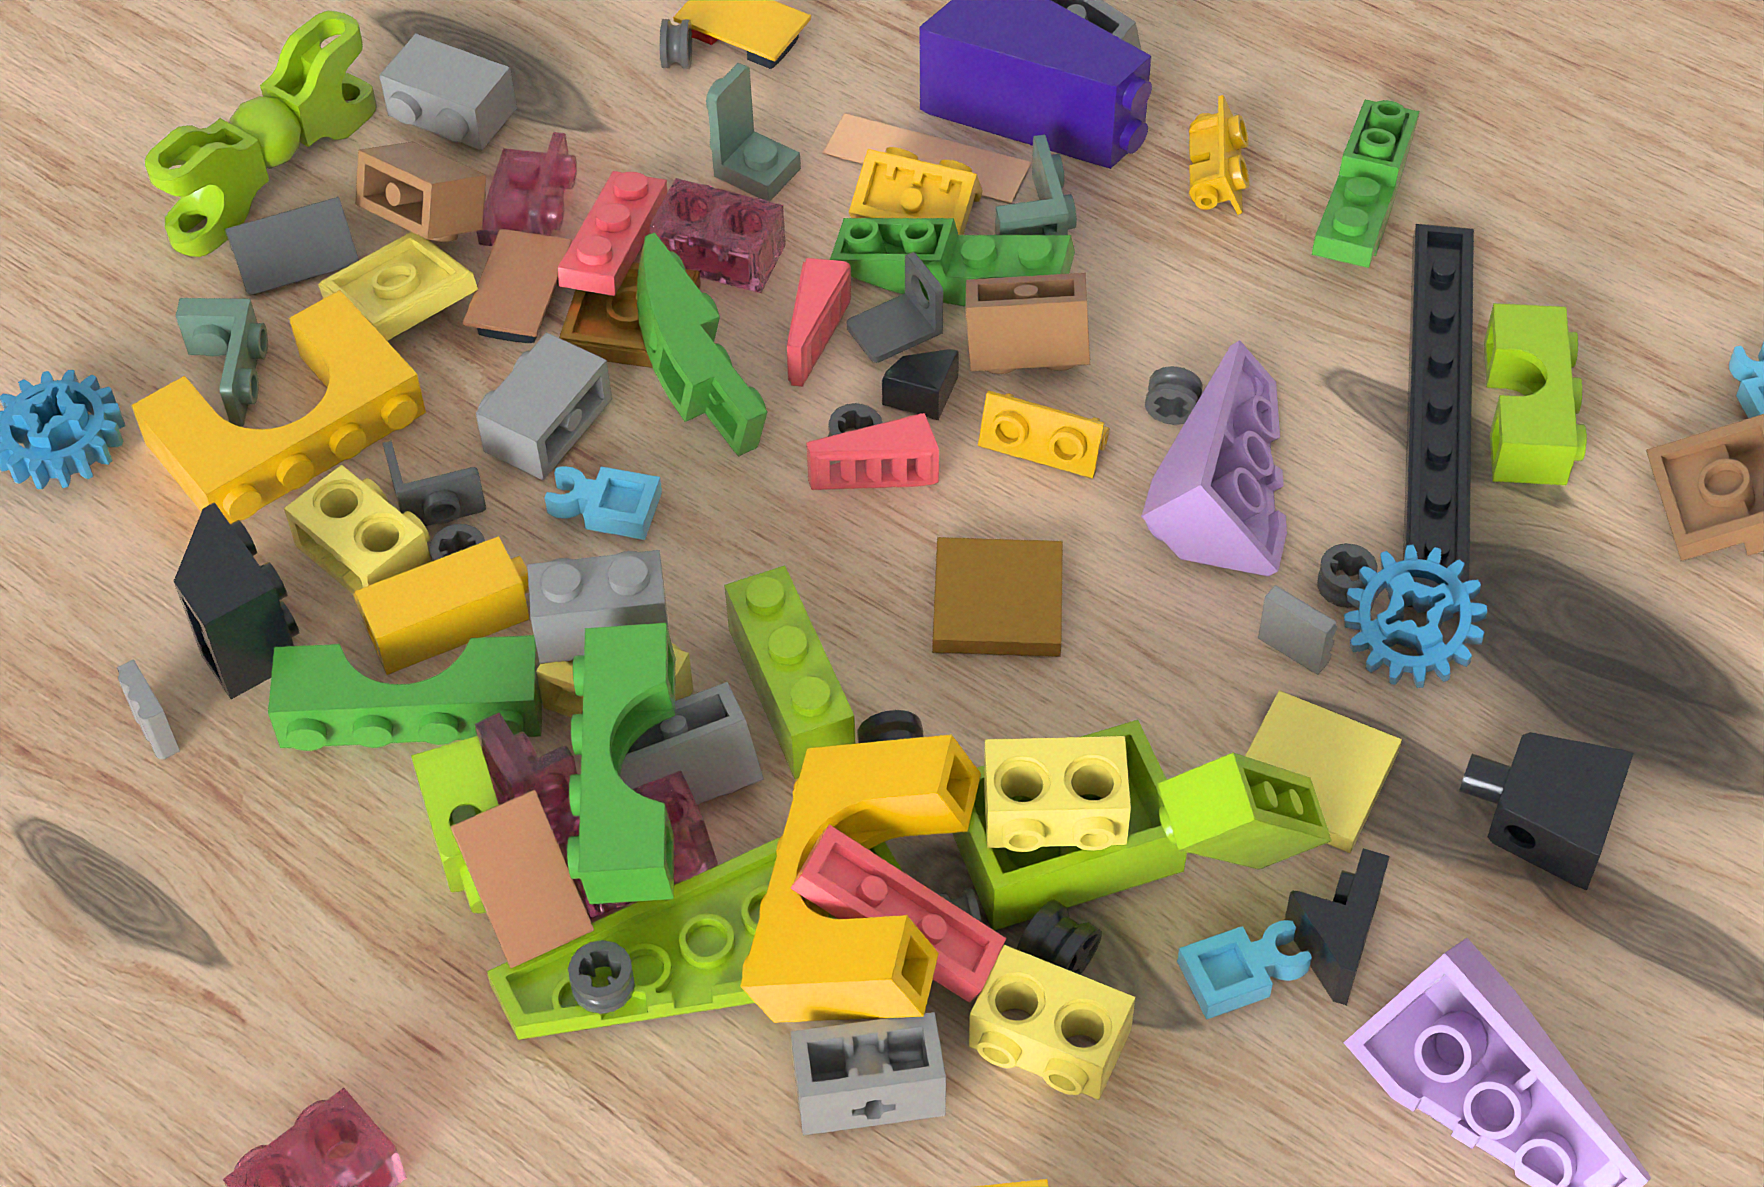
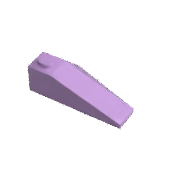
M1240 340L1229 347L1152 478L1141 517L1145 520L1152 535L1158 540L1164 541L1181 560L1270 576L1279 570L1287 535L1286 515L1279 510L1275 511L1274 491L1284 486L1283 470L1274 465L1271 454V442L1280 438L1276 381Z
M1465 938L1445 952L1344 1042L1392 1099L1411 1111L1419 1109L1451 1129L1453 1131L1452 1137L1472 1149L1478 1146L1513 1168L1516 1177L1532 1187H1642L1651 1179L1648 1172L1516 991L1468 938Z

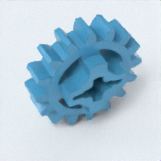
M68 370L63 375L62 380H53L50 372L46 371L42 373L40 384L33 386L30 382L23 379L18 382L21 390L19 395L13 396L3 393L0 396V401L4 408V411H0V470L2 472L9 470L14 482L18 484L32 476L36 488L44 489L50 478H57L62 488H66L70 485L71 475L78 472L84 478L90 479L93 477L90 465L94 462L109 465L113 460L108 447H119L124 442L119 429L125 427V421L119 405L116 403L111 388H100L97 377L94 375L88 376L79 383L74 370Z
M1407 545L1404 560L1396 562L1387 550L1382 552L1380 556L1381 571L1377 573L1366 566L1359 570L1360 579L1364 586H1366L1365 590L1349 588L1347 592V601L1359 608V610L1344 614L1345 628L1360 629L1361 631L1350 640L1352 652H1361L1369 649L1371 653L1366 661V669L1372 673L1385 664L1390 667L1389 683L1393 685L1399 682L1403 672L1412 673L1413 681L1417 688L1424 687L1426 672L1433 670L1443 682L1450 680L1449 662L1454 660L1458 664L1467 667L1471 663L1472 655L1465 646V643L1482 645L1485 632L1478 626L1471 624V622L1486 619L1487 605L1471 603L1470 601L1480 593L1481 584L1479 580H1470L1462 583L1460 578L1463 574L1465 563L1459 559L1448 568L1440 565L1441 549L1436 547L1430 552L1427 560L1418 559L1414 545ZM1412 577L1429 579L1440 585L1433 588L1414 582ZM1386 588L1390 600L1388 609L1377 614V619L1371 621L1373 604L1378 595ZM1412 605L1418 613L1428 611L1426 625L1417 627L1412 619L1402 622L1404 620V608ZM1459 611L1460 622L1453 638L1445 645L1440 631L1442 623L1453 618V614ZM1398 644L1416 650L1419 656L1404 655L1390 649V647Z

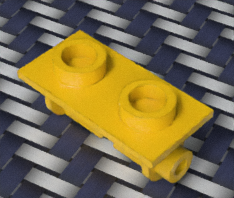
M1224 95L1218 96V113L1199 114L1189 126V157L1193 163L1189 165V196L1196 206L1203 210L1212 209L1218 203L1230 200L1237 215L1243 214L1242 189L1249 188L1250 185L1248 169L1241 154V149L1248 147L1249 139L1242 116L1240 114L1233 116Z
M988 390L978 446L1093 479L1099 450L1104 451L1109 438L1110 428L1104 426L1105 423L1100 422V418L1093 417L1090 419L1014 398V395L1010 393L1004 395Z

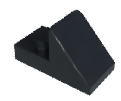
M1364 848L1362 849L1355 874L1342 870L1333 901L1293 890L1289 895L1284 919L1293 921L1296 926L1293 940L1301 952L1309 951L1311 954L1310 966L1332 1001L1346 1006L1390 858L1388 855Z

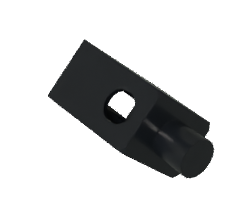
M1529 732L1522 735L1511 766L1472 753L1459 791L1498 804L1487 836L1492 844L1576 887L1587 890L1599 861L1634 753L1622 749Z

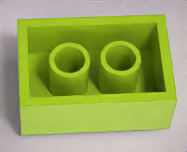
M1139 720L1081 736H1125L1131 804L1127 845H1111L1101 850H1084L1077 846H1048L1029 852H1016L1006 847L987 848L984 766L977 767L981 777L968 832L952 834L993 930L1032 919L1047 902L1054 899L1068 908L1184 872L1187 852L1179 851L1178 847L1168 839L1159 816V809L1164 803L1158 783L1167 779ZM1085 794L1080 796L1087 800L1103 799L1100 796L1093 794ZM1014 796L1010 798L1017 802H1027L1033 800L1026 796Z

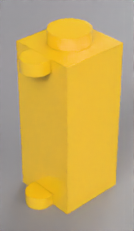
M499 536L361 588L353 593L366 632L386 675L468 644L470 638H483L530 619L525 594L529 593L528 570L521 556L510 559Z

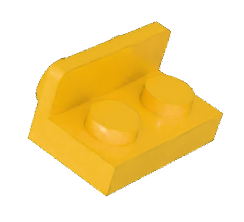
M887 147L885 152L867 149L849 214L851 218H954L958 235H964L973 202H980L983 190L977 174L972 173V169L963 163L947 159L940 160L939 165L919 161L918 156L914 153L897 147Z

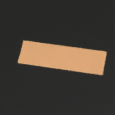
M846 113L842 116L823 151V154L861 164L864 162L867 149L885 152L887 147L908 150L917 155L919 161L939 165L940 160H954L969 166L972 169V173L977 174L983 190L981 196L1008 203L1013 202L1032 163Z

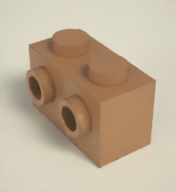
M413 141L358 150L355 205L427 240L451 242L458 239V234L482 230L486 199V174Z
M1086 273L966 280L965 308L970 371L1007 374L1022 368L1045 367L1053 371H1064L1076 365H1090Z

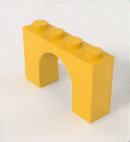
M341 290L289 318L300 358L327 387V391L319 404L299 420L271 429H250L234 425L220 417L185 376L131 405L145 444L201 512L204 507L215 502L230 524L237 520H245L264 506L292 490L303 487L314 477L344 460L355 457L366 447L396 430L405 428L413 420L426 413L417 373Z
M952 734L807 748L800 776L794 783L793 801L784 833L777 843L776 861L767 893L761 900L760 918L750 953L745 958L743 964V978L740 985L774 1023L924 1016L939 953L908 915L832 919L829 918L827 911L792 890L791 886L817 839L828 825H831L868 850L882 842L898 837L968 832L981 773Z

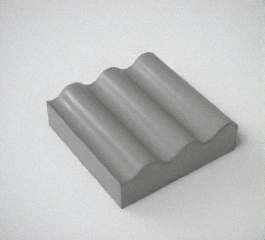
M1275 585L1264 599L1258 639L1319 675L1332 656L1330 651L1334 645L1333 636L1337 631L1336 621Z
M133 659L118 666L119 683L136 722L140 724L146 740L150 742L155 756L158 759H166L180 752L164 710L135 660Z

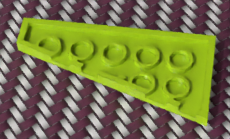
M779 838L674 885V899L639 901L591 923L594 931L518 966L510 968L508 962L488 970L487 975L490 985L517 1039L755 1003L740 987L743 978L742 970L745 958L750 953L760 918L761 900L767 893L773 872ZM885 842L869 849L903 872ZM829 913V918L837 919ZM601 940L614 942L625 949L631 959L635 983L632 997L624 1006L614 1012L603 1014L589 1012L577 1003L572 993L568 972L571 957L579 948L590 942ZM596 968V977H591L593 987L608 986L607 978L608 976L612 977L611 968Z

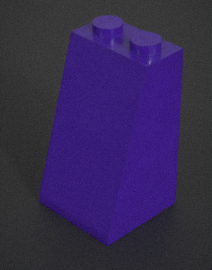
M951 0L919 27L920 110L929 115L1032 146L1033 136L1045 134L1050 151L1109 169L1116 165L1126 154L1135 153L1146 139L1148 133V125L1146 124L1147 101L1152 91V84L1149 82L1151 55L1051 0Z

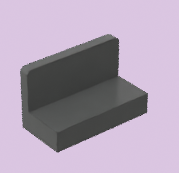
M339 197L225 229L245 290L250 295L343 269L359 261Z

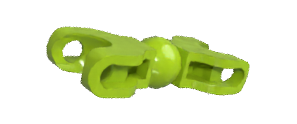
M329 10L315 15L294 31L287 39L274 72L260 84L263 97L258 96L241 103L231 116L229 123L219 118L207 128L200 129L193 125L177 127L149 151L145 158V167L151 184L168 194L181 197L165 216V229L173 249L193 257H202L215 251L228 240L225 229L241 225L246 220L254 196L269 181L267 169H272L288 162L299 148L300 143L310 147L322 137H329L333 140L346 139L372 117L376 111L373 86L356 76L346 73L348 67L363 49L360 27L356 19L345 13ZM335 35H340L333 41H331L329 44L321 48V43L324 40ZM348 99H355V100L349 101V102H346V101H345V100H348ZM181 165L180 168L169 169L172 166ZM207 218V224L202 229L186 233Z

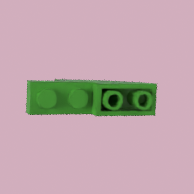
M1364 100L1342 156L1339 176L1316 232L1312 255L1362 267H1370L1373 256L1377 255L1390 216L1420 111L1404 108L1401 104L1389 100L1377 102Z
M844 218L830 260L849 263L851 266V276L858 280L904 294L905 255L915 252L943 288V303L966 307V280L1069 274L1075 249L1071 235H958L954 218ZM919 279L921 290L925 298L929 300L927 291Z
M655 232L645 236L637 274L636 300L644 345L656 376L684 422L705 413L738 457L758 448L768 411L759 392L753 387H748L733 368L731 359L724 347L714 343L720 319L715 302L707 293H702L686 273L681 258L675 252L669 251Z

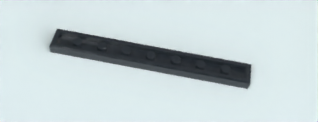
M1416 224L1412 250L1403 560L1407 545H1414L1418 559L1427 560L1434 547L1441 549L1440 565L1448 568L1459 559L1465 563L1464 571L1460 578V581L1464 583L1469 581L1474 229ZM1412 577L1414 582L1433 588L1440 585L1429 579Z

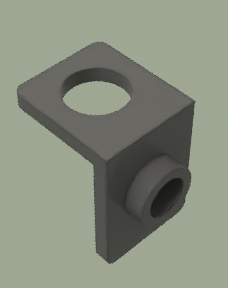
M909 253L905 255V293L849 318L846 322L847 330L872 362L879 363L943 333V288L916 253ZM919 279L927 291L929 302L921 290Z
M392 440L382 442L399 509L402 514L409 511L416 515L424 526L445 524L457 518L481 513L486 510L481 480L476 467L403 484Z

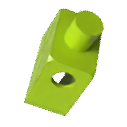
M475 736L411 755L450 892L465 890L471 911L481 914L486 913L450 828V826L499 805L479 738Z

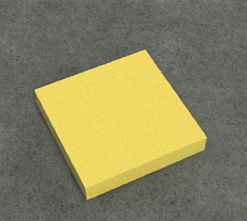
M413 232L380 248L318 284L323 299L341 290L387 341L478 290L471 271L431 241Z
M1279 690L1245 756L1310 777L1332 840L1326 844L1351 854L1399 753L1402 739Z

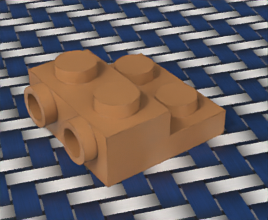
M1764 414L1646 450L1681 561L1741 543L1744 544L1748 556L1764 551Z

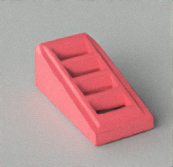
M806 258V262L802 264L787 342L788 381H791V386L803 387L850 303L851 266L845 261Z
M925 413L806 443L808 481L812 490L916 487L939 482V449ZM830 461H840V463L830 465Z

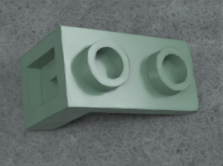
M737 63L723 78L717 79L712 84L706 98L714 177L769 203L801 169L800 152L754 131L750 68Z
M1045 134L1033 136L1032 177L1039 200L996 206L995 235H1068V229L1076 228L1077 216L1073 196L1071 194L1063 195L1062 192L1064 187L1062 159L1060 154L1051 155Z
M180 298L176 319L188 355H226L220 382L221 398L229 422L237 426H244L248 404H255L258 398L259 384L256 365L257 360L264 359L267 354L268 335L266 325L257 322L251 299Z

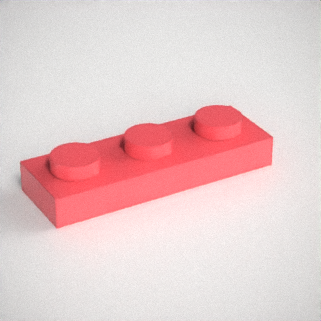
M613 171L558 266L559 286L615 296L640 251L645 236L649 234L668 199L667 180L647 177L638 172L623 173Z
M828 825L817 839L791 886L792 890L837 919L908 915L939 953L933 980L969 1003L982 991L1007 939L831 825Z

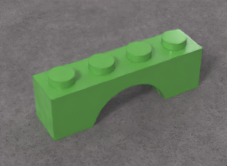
M667 623L585 628L584 655H575L573 658L574 688L577 696H583V714H573L571 719L572 746L574 754L581 755V774H571L569 798L572 815L580 816L579 836H569L567 859L571 879H581L589 904L674 899V834L665 803L636 793L620 778L623 761L633 743L654 725L675 716L676 658Z
M534 635L470 638L462 654L450 667L434 677L410 684L382 683L362 675L349 663L340 644L274 647L268 715L280 748L313 751L323 746L361 745L369 748H378L389 743L427 742L435 745H444L455 740H465L478 736L479 739H493L501 742L514 741L521 737L541 736L542 698L536 673L540 662Z

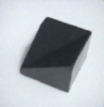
M953 349L902 356L885 372L882 378V405L914 414L925 413L926 417L939 420L958 379L959 352Z

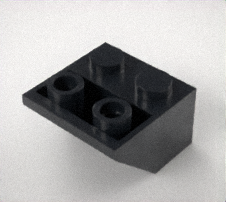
M214 502L202 509L175 576L174 584L202 658L229 698L233 699L270 679L274 647L294 646L292 637L300 632L291 612L281 600L288 595L277 571L270 562L259 566L253 557L257 554V549L245 526L240 520L230 524Z

